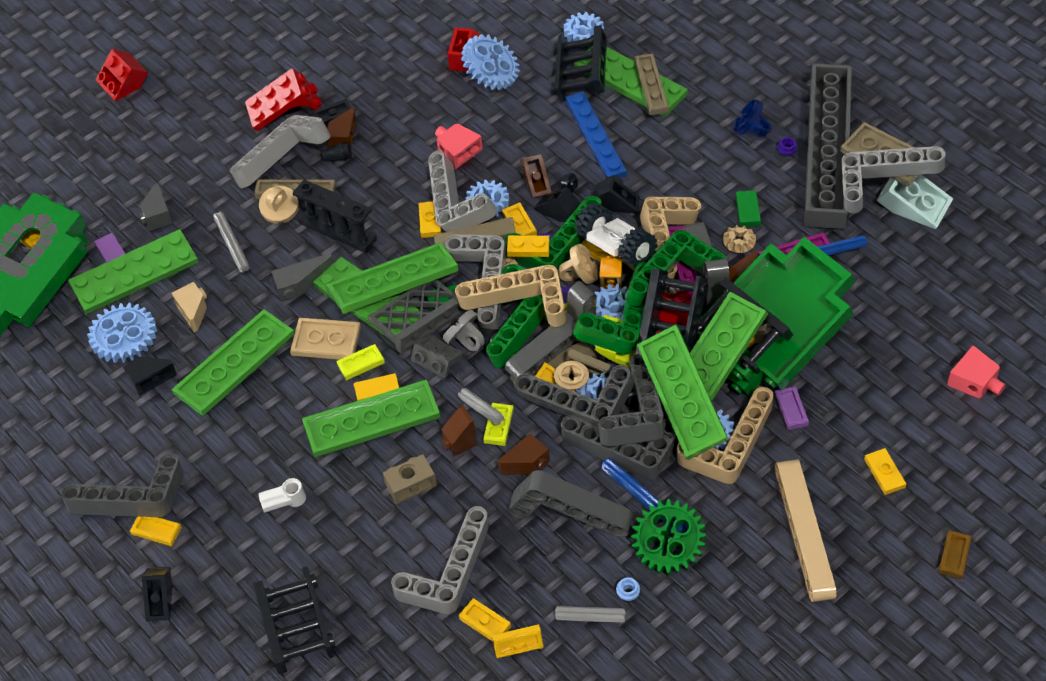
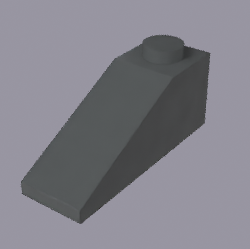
M331 253L273 270L272 275L281 302L301 296L313 286V281L333 264Z

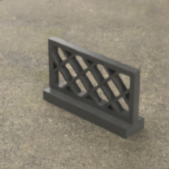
M436 279L408 290L369 315L368 320L394 342L396 350L402 354L413 347L416 341L428 334H433L465 313V309L460 307L457 296ZM433 284L437 291H428L425 288ZM412 296H422L421 301H409V298ZM424 296L436 297V302L424 301ZM439 297H448L450 300L439 302ZM396 306H406L405 311H393V308ZM408 306L420 307V312H408ZM423 307L435 308V310L430 313L423 312ZM388 316L389 322L379 321L378 318ZM392 317H404V323L392 322ZM407 317L419 318L415 323H407ZM391 328H403L396 335L391 332Z

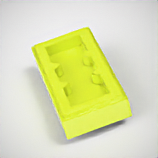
M374 344L338 360L337 366L344 378L349 380L384 364L385 361Z
M492 403L491 406L502 413L504 421H501L499 425H495L488 419L483 440L485 444L506 446L514 408L513 405Z

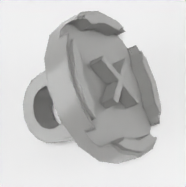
M473 310L465 312L459 318L458 323L456 322V325L451 326L443 335L445 343L449 345L458 339L470 351L480 349L484 345V337L472 324L478 314ZM470 337L474 338L476 343H474Z

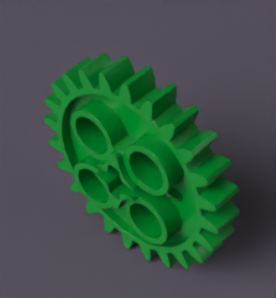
M667 499L664 506L659 500L657 508L650 504L651 511L648 513L642 510L645 517H637L636 520L640 525L632 527L637 532V534L631 535L633 540L638 541L632 545L634 549L638 550L636 556L638 558L643 557L641 560L642 564L646 565L649 563L651 571L657 566L659 574L664 569H666L668 575H671L672 569H676L677 573L680 574V567L682 566L689 570V562L697 564L694 558L695 555L703 556L699 548H706V544L701 541L707 539V535L701 533L706 529L705 524H700L703 520L702 517H695L697 514L696 509L689 511L687 503L681 507L679 500L672 505L670 499ZM672 518H676L671 528ZM658 520H667L665 526L661 528L656 527ZM683 524L689 525V529L686 532H678L679 526ZM670 532H671L674 537H673V538L670 537V538L668 539V544H667V540L665 539V536H669V535H670ZM653 541H660L659 548L655 550L650 549V544ZM667 546L666 556H662ZM676 546L683 547V551L679 555L672 554V550Z

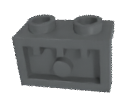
M428 334L414 343L411 361L442 378H446L449 368L462 360L463 352Z

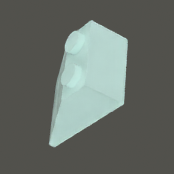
M919 175L909 187L890 177L876 201L892 213L936 229L953 198L923 175Z

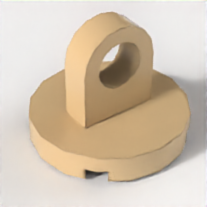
M274 186L262 194L259 200V209L262 216L268 222L273 224L286 223L297 214L299 201L296 196H293L291 188Z
M582 244L571 247V260L559 266V277L564 281H573L580 277L586 284H592L598 280L599 271L596 262H592L590 259L592 256L591 252Z

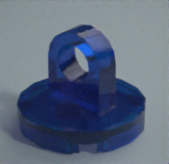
M758 99L751 100L742 109L741 119L738 117L735 120L733 130L742 135L751 129L763 137L770 133L772 130L770 122L760 115L763 103Z

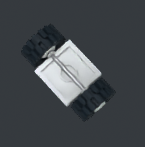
M598 203L586 205L587 209L583 208L581 210L583 213L577 216L580 218L576 220L577 226H575L578 235L614 257L620 255L619 258L633 268H636L639 263H647L652 258V254L656 253L654 249L657 248L658 244H656L657 239L654 235L642 228H634L618 218L612 219L613 214L611 211Z

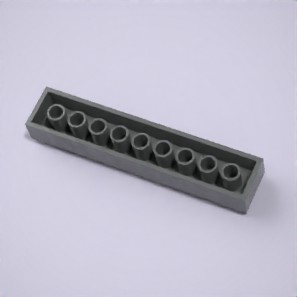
M812 64L804 226L837 229H845L848 212L844 207L842 157L845 154L840 152L841 146L850 137L852 66Z

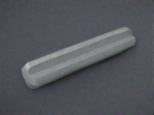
M462 388L461 392H458V397L495 425H499L501 421H504V416L501 412L467 388Z
M557 606L555 618L556 620L625 622V609Z

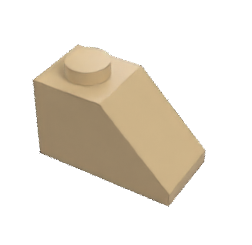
M192 282L172 292L176 307L195 333L198 331L207 309L205 303L207 296L202 287L198 289L196 284Z

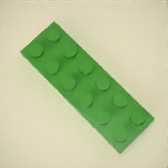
M607 47L605 85L647 107L635 61ZM592 58L574 62V67L588 65L592 62ZM587 72L584 74L590 76L592 72ZM660 75L669 106V112L661 113L660 115L666 117L688 95V89Z
M179 229L69 279L68 282L85 314H88L198 263V259Z
M440 242L328 283L327 287L340 310L345 314L448 276L459 270L458 264Z
M340 257L313 281V286L335 301L328 291L327 284L362 270L343 257ZM397 294L393 295L392 297L351 311V313L384 335L368 320V316L399 296ZM396 306L393 308V311H405L406 306ZM408 306V312H420L416 307ZM381 316L378 320L389 322V317ZM392 317V322L404 323V317ZM407 317V323H415L419 320V318ZM391 328V332L395 335L403 330V328Z
M729 292L690 352L711 401L768 315L766 310L732 292Z
M263 309L172 389L173 394L201 416H204L295 335L293 329Z
M674 325L637 344L686 458L689 460L728 441V436L678 326Z
M426 379L302 418L315 458L441 417Z

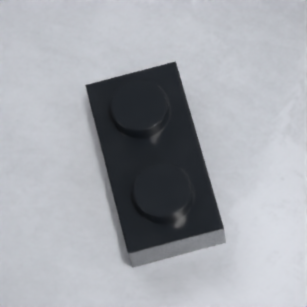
M344 99L311 111L312 117L322 118L327 127L331 120L352 109L348 100Z

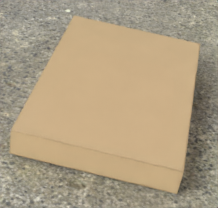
M299 318L290 350L291 356L339 360L356 352L361 323Z

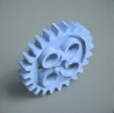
M481 34L479 37L475 35L473 38H470L461 52L464 55L461 60L465 62L463 67L469 68L467 74L472 73V79L477 78L478 84L483 82L485 88L490 85L492 90L495 87L498 90L506 89L514 83L518 77L517 74L520 72L517 69L519 64L515 62L518 58L512 57L514 51H508L509 45L503 46V40L497 42V38L491 39L489 34L486 37Z
M120 303L117 309L112 305L111 311L104 309V315L97 314L99 320H92L93 326L88 328L90 331L87 334L88 342L94 354L97 353L100 359L105 357L107 362L112 358L114 363L118 359H122V362L125 363L128 357L133 361L134 355L142 356L140 351L148 352L147 345H153L152 339L157 338L154 317H152L151 312L146 311L145 307L140 309L139 304L132 308L131 303H128L126 307H123V304Z

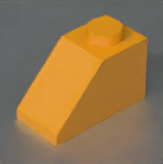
M610 255L606 256V258H601L600 285L603 288H608V284L612 288L619 284V288H622V260L617 256Z

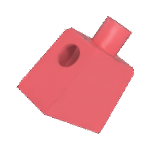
M454 124L448 130L440 126L435 132L438 150H441L450 159L455 170L483 150L481 136L460 124Z
M974 346L969 349L952 369L947 383L948 386L976 398H982L988 390L1000 395L1006 384L997 379L1000 370L999 365Z

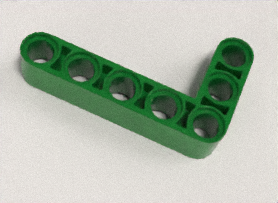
M589 196L583 200L551 238L549 257H514L516 262L529 269L552 265L558 271L559 266L570 257L571 247L580 244L584 240L583 237L577 234L575 226H577L576 220L580 219L577 217L578 214H582L581 210L583 208L587 209L586 205L598 203L601 205V200L596 196ZM509 233V234H507V235L505 236V238H504V243H505L506 253H507L508 236H522V235H520V234H518V233Z
M681 229L676 230L631 280L625 299L632 306H640L646 301L652 268L668 271L669 274L681 260L703 274L704 262L724 259L726 256L691 233Z
M646 263L637 264L630 282ZM625 299L619 323L591 313H582L578 317L573 334L581 341L620 354H629L639 337L645 302L640 306H632Z
M509 264L503 268L502 274L525 270L526 268L516 264ZM542 295L524 298L488 344L486 351L495 368L505 367L507 361L520 350L546 316Z

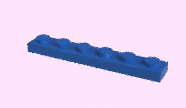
M584 92L567 96L566 104L605 177L618 176L622 178L627 176V171Z

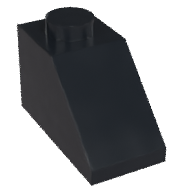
M610 176L595 185L593 196L601 200L603 207L613 212L633 214L638 212L640 197L615 177Z
M567 187L544 195L534 209L556 221L562 222L567 220L581 203Z
M140 357L123 367L129 382L139 396L177 375L173 362L167 359Z
M171 567L147 568L141 576L146 621L169 620L173 590Z

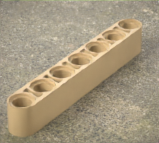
M795 459L775 462L778 485L811 602L836 599L835 582L800 461Z

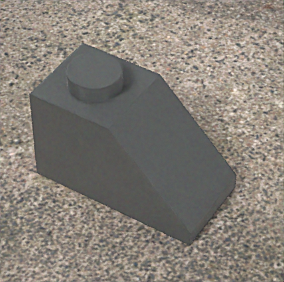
M158 183L154 184L141 202L142 213H139L142 224H147L149 231L172 224Z

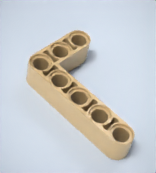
M648 197L645 199L640 212L642 229L651 233L657 239L656 244L658 246L654 249L656 252L670 238L667 224L695 223L701 209L699 200L692 197ZM677 265L667 275L669 278L674 279Z
M552 265L460 283L455 288L459 305L465 310L542 295L548 323L553 327H559L567 320L558 271Z
M759 387L754 391L724 452L711 448L688 460L679 442L677 446V463L686 469L726 484L736 482L772 410L773 392L767 387Z

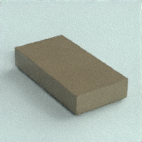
M571 348L565 362H580L586 366L589 373H595L599 377L602 373L606 376L610 368V364Z

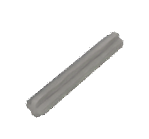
M221 211L213 215L214 221L241 273L250 269L249 264L224 213Z

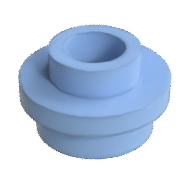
M624 578L617 584V595L625 601L634 600L640 594V586L633 578ZM629 588L632 592H625L624 590Z

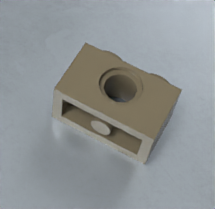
M423 454L418 457H412L407 462L390 467L387 471L383 472L385 485L396 505L437 486L435 474Z

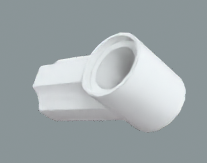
M291 478L286 480L280 487L259 493V499L265 513L287 505L299 507L305 502L306 494L301 482L298 479Z

